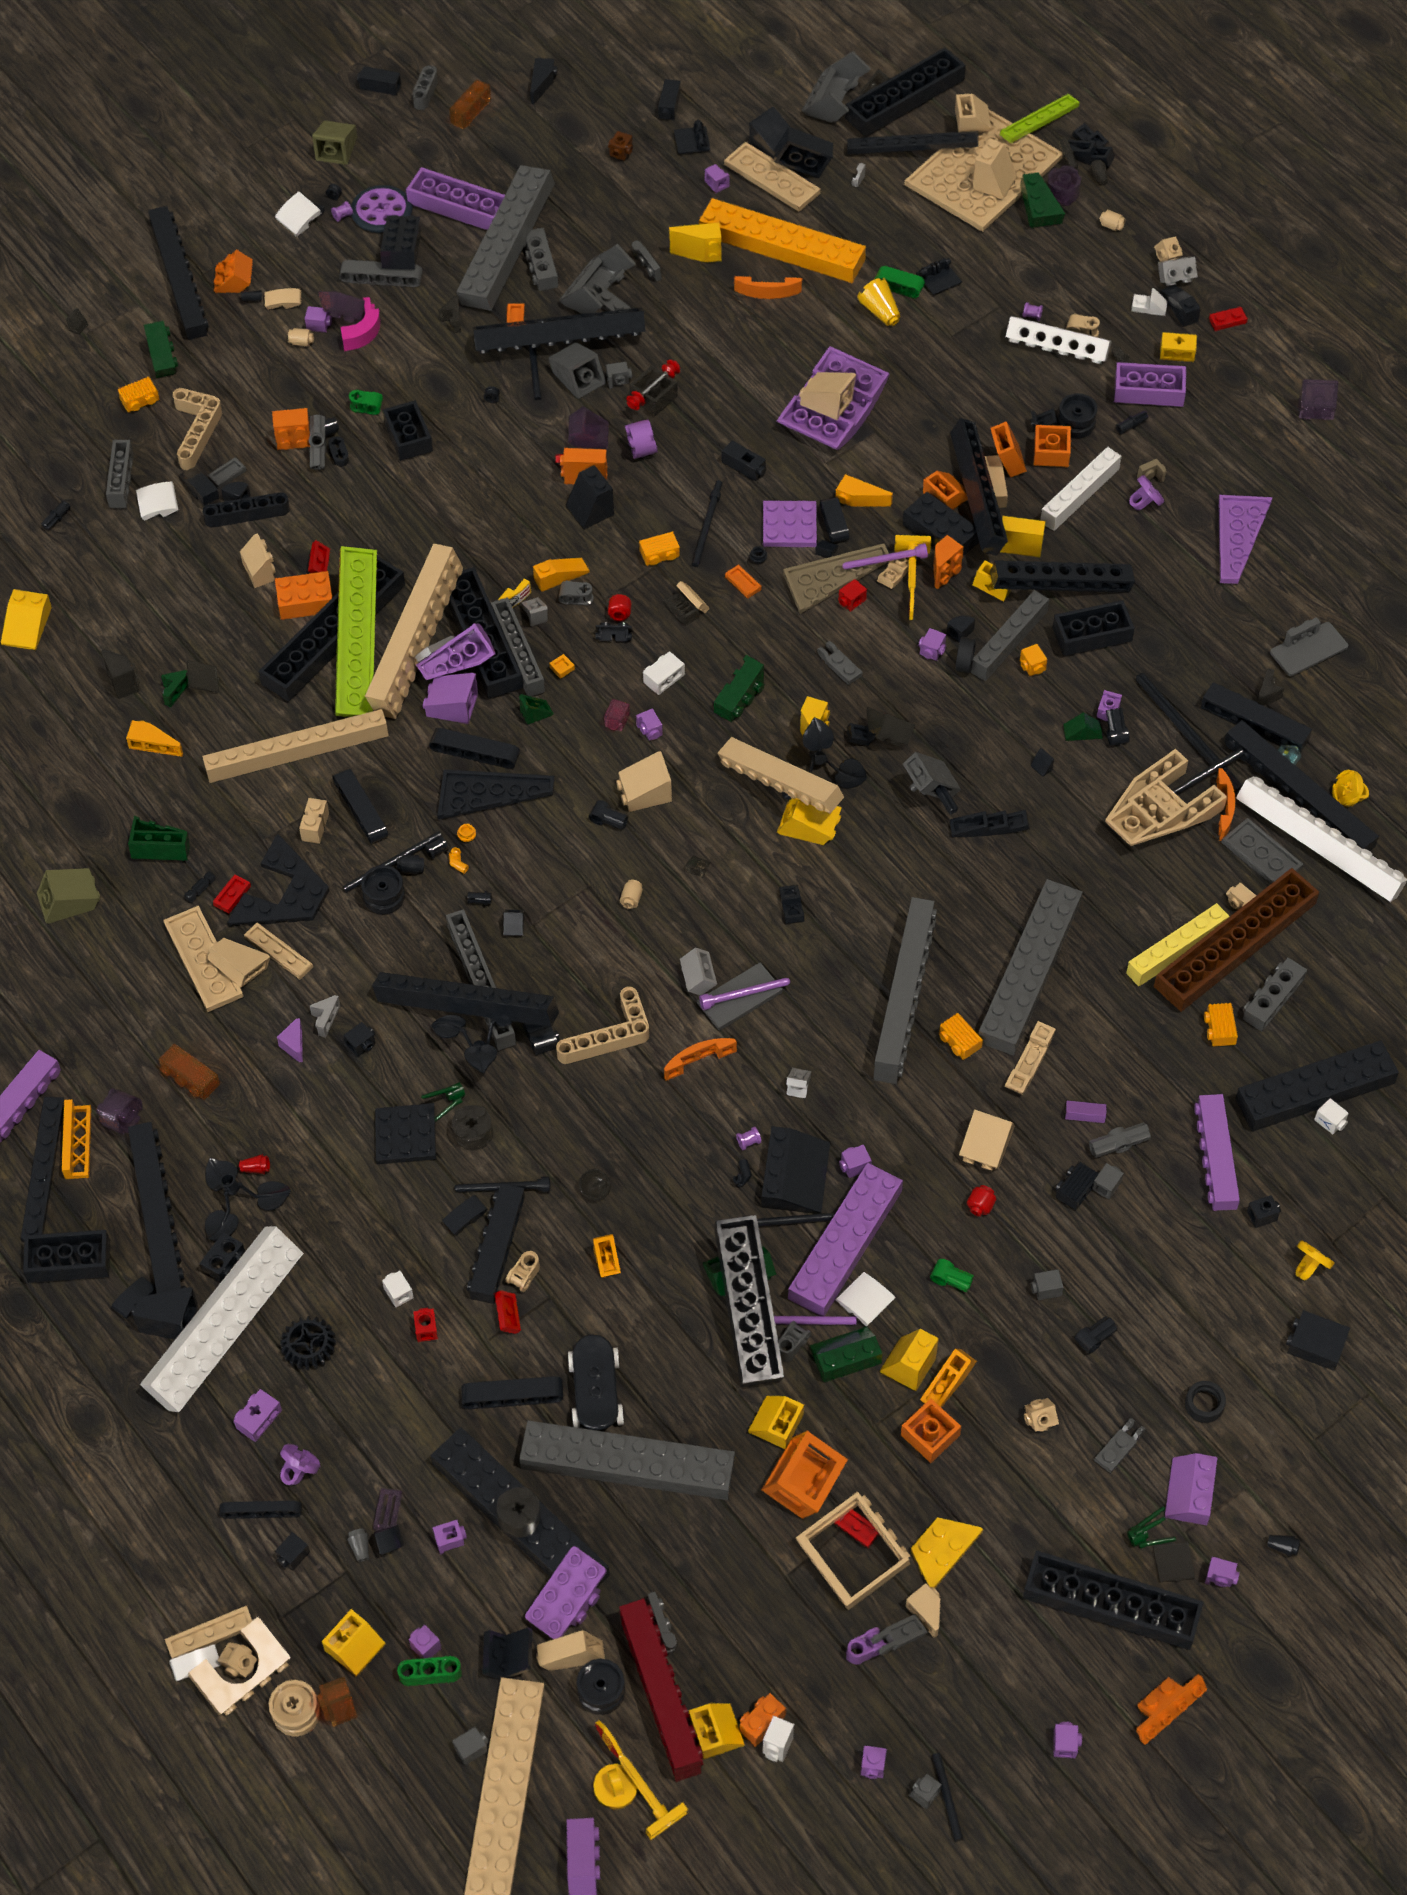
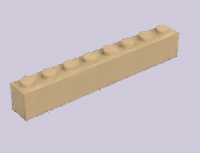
M733 737L718 752L721 763L725 767H731L739 774L744 773L752 780L757 779L765 786L770 785L780 793L785 792L793 799L798 798L806 805H813L821 812L825 811L831 814L844 798L838 785Z

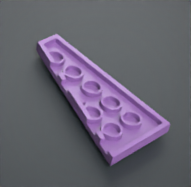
M1219 495L1220 583H1239L1273 497Z

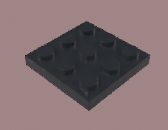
M434 1103L375 1108L377 1164L436 1159Z

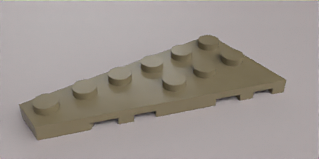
M885 544L783 569V575L799 613L805 612L837 593L853 579L859 580L886 564L887 562L851 569H844L842 566L845 562L889 554Z

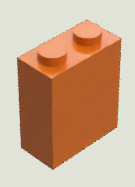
M1007 421L991 427L998 456L1010 478L1026 472L1020 446Z
M564 448V455H560L561 477H564V484H575L579 472L593 465L596 466L607 480L606 449Z

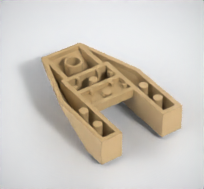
M1174 749L1133 779L1105 822L1130 846L1213 818L1224 810L1227 796L1213 785L1188 804L1180 799L1168 785L1186 773L1188 760Z

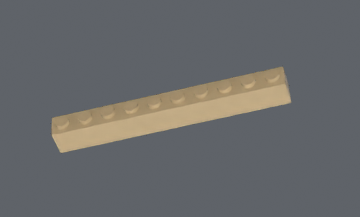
M380 709L202 757L209 783L380 739L389 735L383 711Z

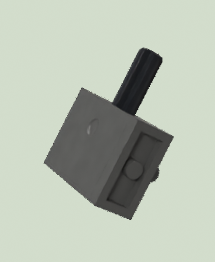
M915 752L903 763L914 782L910 785V790L915 792L918 789L923 795L940 798L949 814L956 813L958 806L952 797L961 788L944 761Z

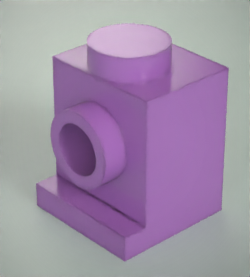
M715 164L705 169V182L717 193L729 187V174H725Z
M1104 690L1097 718L1107 721L1106 710L1120 708L1122 695Z
M653 708L636 715V726L640 728L643 735L646 734L649 741L662 736V723Z
M457 1520L433 1527L440 1554L464 1545L463 1539L467 1538L464 1526L459 1527Z
M1212 1557L1205 1584L1209 1585L1211 1581L1220 1587H1231L1232 1584L1237 1585L1240 1573L1236 1571L1237 1563Z

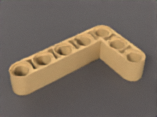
M178 388L173 392L176 409L197 415L177 452L181 469L189 470L196 465L222 416L220 400L215 396Z
M625 987L620 993L621 1007L626 1019L625 1023L560 1040L556 1045L559 1062L569 1064L646 1042L649 1039V1024L636 989Z

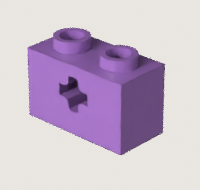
M260 1389L256 1394L251 1395L245 1408L239 1410L235 1415L234 1423L236 1429L256 1442L282 1411L280 1402Z

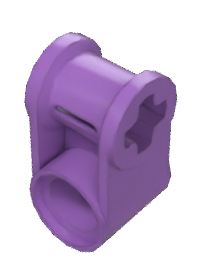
M878 1627L870 1629L849 1642L846 1657L850 1663L861 1664L872 1657L880 1655L878 1650L888 1643L882 1640L873 1644L870 1640L880 1632ZM857 1648L860 1649L862 1653L857 1655L854 1654L851 1650Z

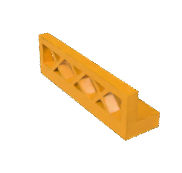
M72 1099L64 1100L62 1172L65 1179L89 1178L92 1108L91 1105L75 1106ZM76 1112H86V1117L79 1121L75 1118ZM83 1128L86 1134L79 1139L75 1136V1132ZM79 1145H82L85 1148V1152L77 1156L74 1150ZM80 1162L85 1166L84 1172H74V1167Z

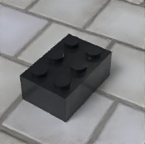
M788 127L775 147L774 162L819 178L833 157V143Z
M416 400L383 409L384 423L400 461L433 451L432 438Z

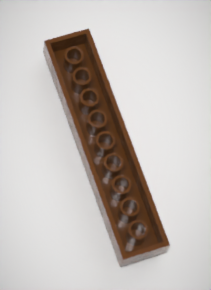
M1293 868L1289 869L1158 973L1154 988L1182 1012L1312 908L1317 902L1319 891Z

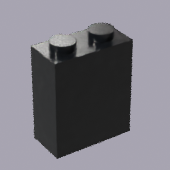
M1303 1310L1301 1317L1296 1316L1293 1328H1296L1294 1334L1290 1333L1286 1345L1290 1347L1287 1353L1335 1371L1350 1327Z

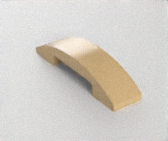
M1037 1022L1022 1056L1005 1084L1006 1088L1023 1095L1045 1056L1056 1031L1055 1028L1042 1022Z

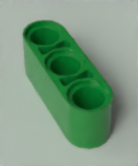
M881 266L874 280L877 278L883 280L885 278L891 292L911 298H917L925 284L924 279L918 275L887 266Z
M454 1656L405 1660L397 1668L400 1682L405 1686L455 1682L462 1676L460 1661ZM449 1666L457 1667L456 1671L452 1673L447 1672L446 1669ZM427 1668L435 1669L434 1673L430 1675L424 1672ZM406 1670L413 1671L410 1676H404L403 1672Z

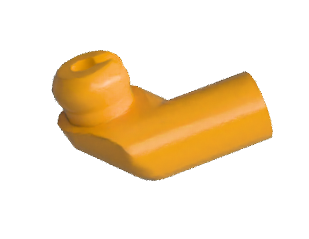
M454 847L449 853V864L465 874L469 866L461 862V850Z

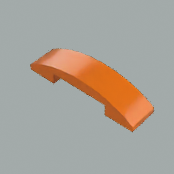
M735 276L734 291L761 299L785 298L802 292V278H785V283L751 282V277Z
M1219 768L1216 778L1217 788L1227 796L1225 815H1221L1218 825L1219 841H1222L1231 827L1235 811V794L1228 775L1222 768Z
M731 1038L711 1039L684 1049L665 1066V1080L667 1081L684 1074L683 1066L714 1053L720 1059L737 1052L736 1040Z

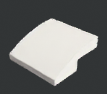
M297 192L281 207L275 218L295 236H298L309 228L308 223L319 216L321 212L304 195Z
M172 482L156 483L136 490L140 515L144 521L158 514L165 517L178 511L174 484Z
M863 1272L836 1301L849 1314L853 1313L867 1327L895 1299V1296L878 1281Z

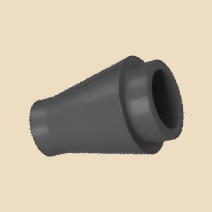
M356 1529L349 1532L347 1540L356 1556L357 1562L370 1559L368 1533H365V1529Z

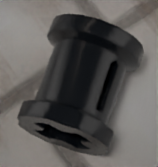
M439 836L438 840L424 845L431 859H434L437 854L449 850L442 836Z

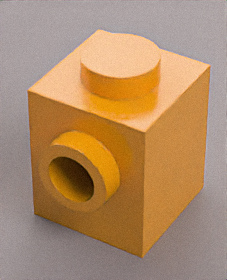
M1038 644L1021 650V667L1024 671H1027L1029 676L1041 674L1046 670L1047 658Z

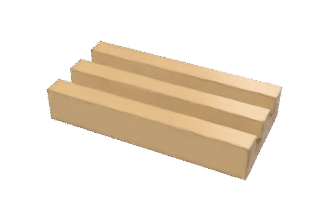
M681 581L676 585L697 609L704 613L709 610V606L689 585Z

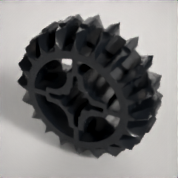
M308 1315L304 1321L300 1317L298 1323L292 1320V1327L286 1326V1333H282L283 1340H280L281 1352L285 1355V1360L290 1361L292 1367L297 1364L299 1370L303 1366L308 1371L310 1366L317 1370V1364L319 1363L324 1366V1359L330 1360V1354L335 1352L336 1340L334 1339L335 1333L332 1331V1327L327 1325L324 1319L319 1322L317 1316L311 1320V1317ZM306 1338H308V1341L310 1342V1349L308 1347V1344H306Z

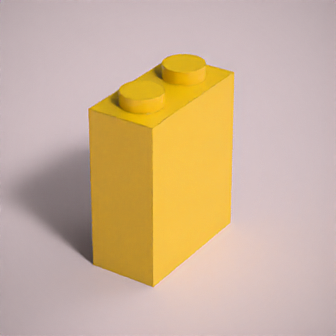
M1003 516L1002 521L1008 542L1000 552L1040 557L1045 521Z

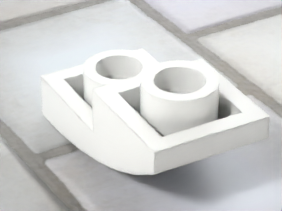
M215 1644L170 1660L176 1681L188 1678V1673L205 1659L213 1668L221 1666L217 1662L219 1657Z

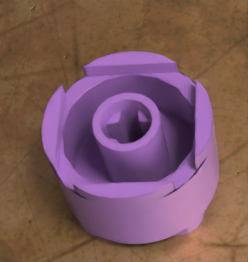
M648 419L625 425L629 446L634 448L631 449L634 459L658 452Z

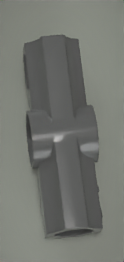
M321 415L310 416V469H325V416ZM317 439L322 440L321 444L319 445L313 444L314 441Z
M1144 1122L1125 1129L1117 1127L1105 1136L1090 1140L1089 1147L1095 1158L1112 1152L1123 1153L1129 1150L1132 1145L1150 1140L1151 1135L1147 1124Z

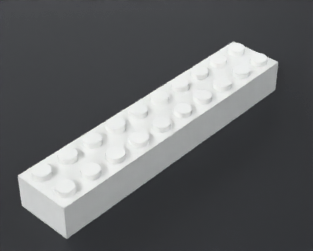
M265 1227L140 1385L168 1411L180 1412L304 1253L277 1227Z

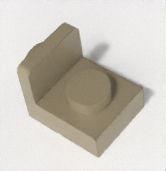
M1158 459L1152 460L1139 466L1137 478L1143 475L1149 480L1156 476L1160 482H1163L1165 480L1166 468Z

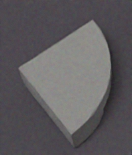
M862 163L856 168L858 173L852 180V185L858 187L865 177V164Z

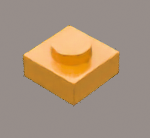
M564 654L549 663L550 669L560 679L575 670V665Z

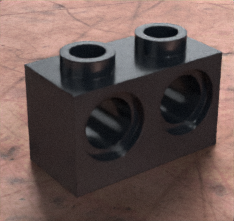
M223 1232L199 1263L202 1272L221 1283L245 1253L244 1245ZM229 1249H234L231 1253L226 1252ZM216 1265H222L218 1269L214 1268Z

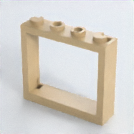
M858 1492L796 1537L799 1545L847 1610L851 1609L910 1565L908 1559L910 1555L906 1548L898 1546L895 1542L897 1540L896 1535L891 1529L886 1530L883 1526L885 1521L878 1512L873 1513L870 1509L871 1502L865 1495L861 1497ZM858 1505L899 1559V1562L853 1597H850L810 1543V1540Z

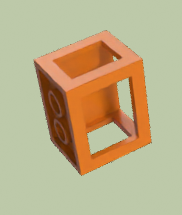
M805 1431L791 1438L763 1486L762 1491L803 1519L820 1510L848 1459L809 1431ZM809 1444L812 1445V1446L815 1447L817 1450H819L820 1452H822L824 1455H826L827 1457H829L831 1460H827L826 1458H824L823 1456H821L819 1453H817L816 1451H814L812 1448H810L808 1445H809Z

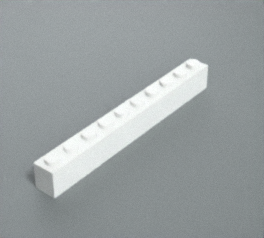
M1253 776L1244 782L1236 799L1391 902L1399 896L1407 882V878L1404 877L1402 872L1393 870L1385 861L1372 856L1369 850L1360 848L1354 840L1345 838L1339 830L1330 828L1326 825L1325 821L1315 818L1307 809L1300 808L1294 804L1295 802L1292 799L1282 796L1277 789L1264 784L1262 779Z

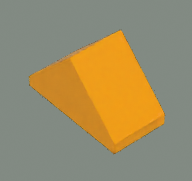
M613 1234L593 1238L594 1254L600 1276L606 1277L621 1273Z

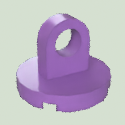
M1145 476L1139 477L1137 480L1142 487L1130 497V505L1136 510L1143 509L1153 500L1157 505H1162L1164 498L1159 491L1152 486V483ZM1139 498H1142L1139 503H1136Z
M293 1444L284 1445L280 1452L281 1457L286 1461L281 1470V1480L286 1485L298 1484L305 1473L315 1474L320 1467L319 1460L312 1453L304 1449L299 1451L297 1450V1445ZM291 1469L294 1471V1477L292 1480L289 1478V1472Z

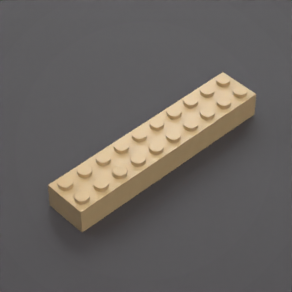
M433 543L366 692L365 698L373 711L382 709L384 717L396 719L397 714L401 711L404 698L409 693V687L415 680L418 669L416 664L419 662L415 657L429 646V642L436 632L437 624L442 619L445 606L449 603V597L456 587L457 579L462 574L463 566L453 547Z

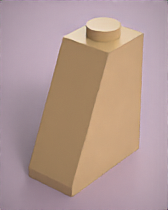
M223 938L210 946L208 960L238 986L242 987L267 969L270 956Z
M584 1630L537 1645V1661L541 1667L549 1671L582 1666L591 1660L599 1658L605 1659L602 1640Z

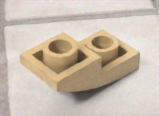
M287 288L265 292V307L268 310L280 306L288 309L301 305L300 289Z
M902 558L890 561L887 569L878 576L877 581L893 589L908 572L909 560Z

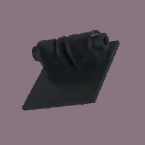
M696 120L692 128L674 129L678 154L711 150L706 126H703L701 120Z
M944 257L939 260V263L935 261L934 264L930 263L928 266H923L916 272L918 276L924 279L926 287L933 295L962 283L949 266L951 264L950 258Z

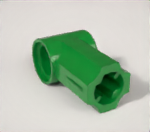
M941 1258L938 1259L930 1276V1279L938 1285L945 1286L948 1284L965 1292L969 1290L974 1278L973 1274L958 1269L950 1261Z

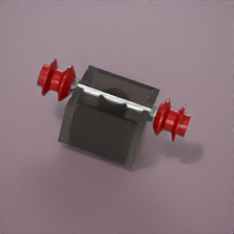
M668 360L667 365H662L663 372L652 365L629 385V396L626 398L629 408L639 410L641 406L655 416L678 396V382L673 378H675V374L680 373L679 364L674 360Z

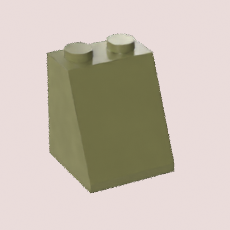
M323 121L312 136L316 160L347 165L357 139L356 125Z
M89 868L46 870L37 891L46 924L92 911L100 900L99 891H96L95 878L91 875Z

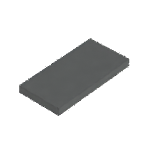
M1249 818L1222 839L1221 843L1270 884L1291 868L1296 872L1303 868L1302 862Z
M758 963L708 993V995L712 994V996L775 980L765 967ZM779 987L715 1003L714 1006H711V1009L703 1010V1012L720 1031L780 995L783 989ZM698 999L697 1004L702 1009L700 1000Z

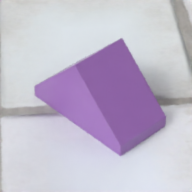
M299 1018L295 1019L278 1035L277 1040L280 1048L298 1062H303L302 1025Z

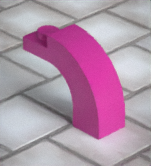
M370 297L363 298L364 318L357 324L341 327L344 351L358 349L367 345L377 336L380 330L379 309H375V305L371 304Z

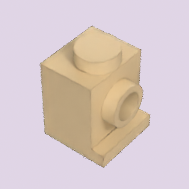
M1239 883L1236 887L1232 886L1226 893L1229 897L1228 902L1237 910L1256 896L1242 883Z

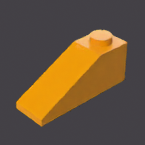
M846 474L836 488V497H838L839 502L842 504L864 507H891L892 492Z
M582 558L551 559L533 566L534 580L541 592L558 586L563 581H570L590 573Z
M132 720L126 737L129 749L183 757L181 743L151 723Z
M954 1349L920 1400L926 1403L932 1399L942 1407L966 1379L977 1361L963 1350Z

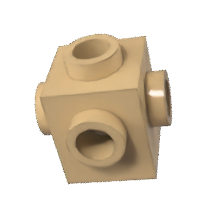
M1176 237L1163 239L1154 246L1160 262L1179 259L1183 256Z
M1048 1398L1043 1400L1036 1399L1031 1404L1025 1405V1422L1035 1431H1045L1049 1427L1059 1424L1055 1405Z
M228 1643L217 1662L226 1668L225 1672L231 1677L236 1678L239 1676L246 1678L252 1672L257 1658L251 1654L252 1650L247 1646Z

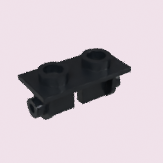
M605 622L600 623V625L595 626L596 631H599L596 632V640L612 642V635H615V642H628V640H632V633H629L632 632V626H628L629 624L618 623V625H611Z

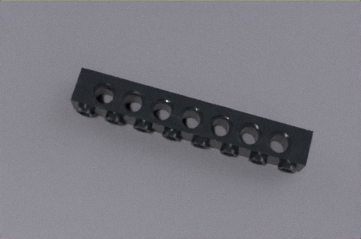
M995 560L990 570L993 589L1130 592L1135 583L1131 564Z

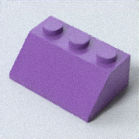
M1197 1453L1173 1457L1165 1518L1207 1525L1211 1512L1217 1457Z

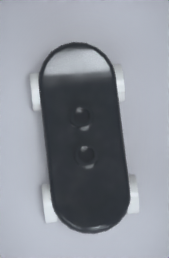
M598 1334L585 1335L578 1340L573 1351L568 1352L569 1371L574 1372L576 1408H572L573 1427L580 1428L581 1424L590 1430H604L612 1426L616 1420L617 1425H624L622 1404H618L615 1368H619L618 1348H613L605 1337Z

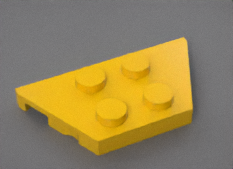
M937 1517L911 1548V1553L930 1588H936L983 1532L981 1527Z

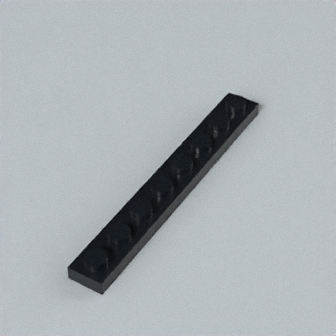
M978 131L848 138L847 142L848 154L979 147Z
M44 1097L21 1233L22 1242L25 1240V1235L44 1234L64 1111V1097Z

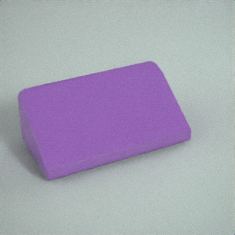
M1066 1101L1065 1119L1105 1123L1106 1104Z

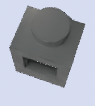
M626 362L606 364L609 389L613 388L614 385L629 383V379L632 378L631 368L627 367Z
M926 1774L924 1778H919L915 1782L909 1797L925 1809H928L940 1793L941 1784Z

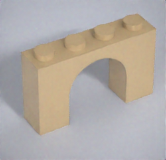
M259 1617L240 1631V1634L254 1650L258 1660L257 1671L250 1680L241 1684L228 1683L218 1675L207 1659L203 1660L188 1673L190 1679L219 1716L224 1713L228 1716L237 1708L235 1704L242 1699L245 1702L254 1694L252 1691L258 1685L262 1688L272 1680L270 1675L275 1671L281 1673L289 1666L287 1662L290 1660V1656Z

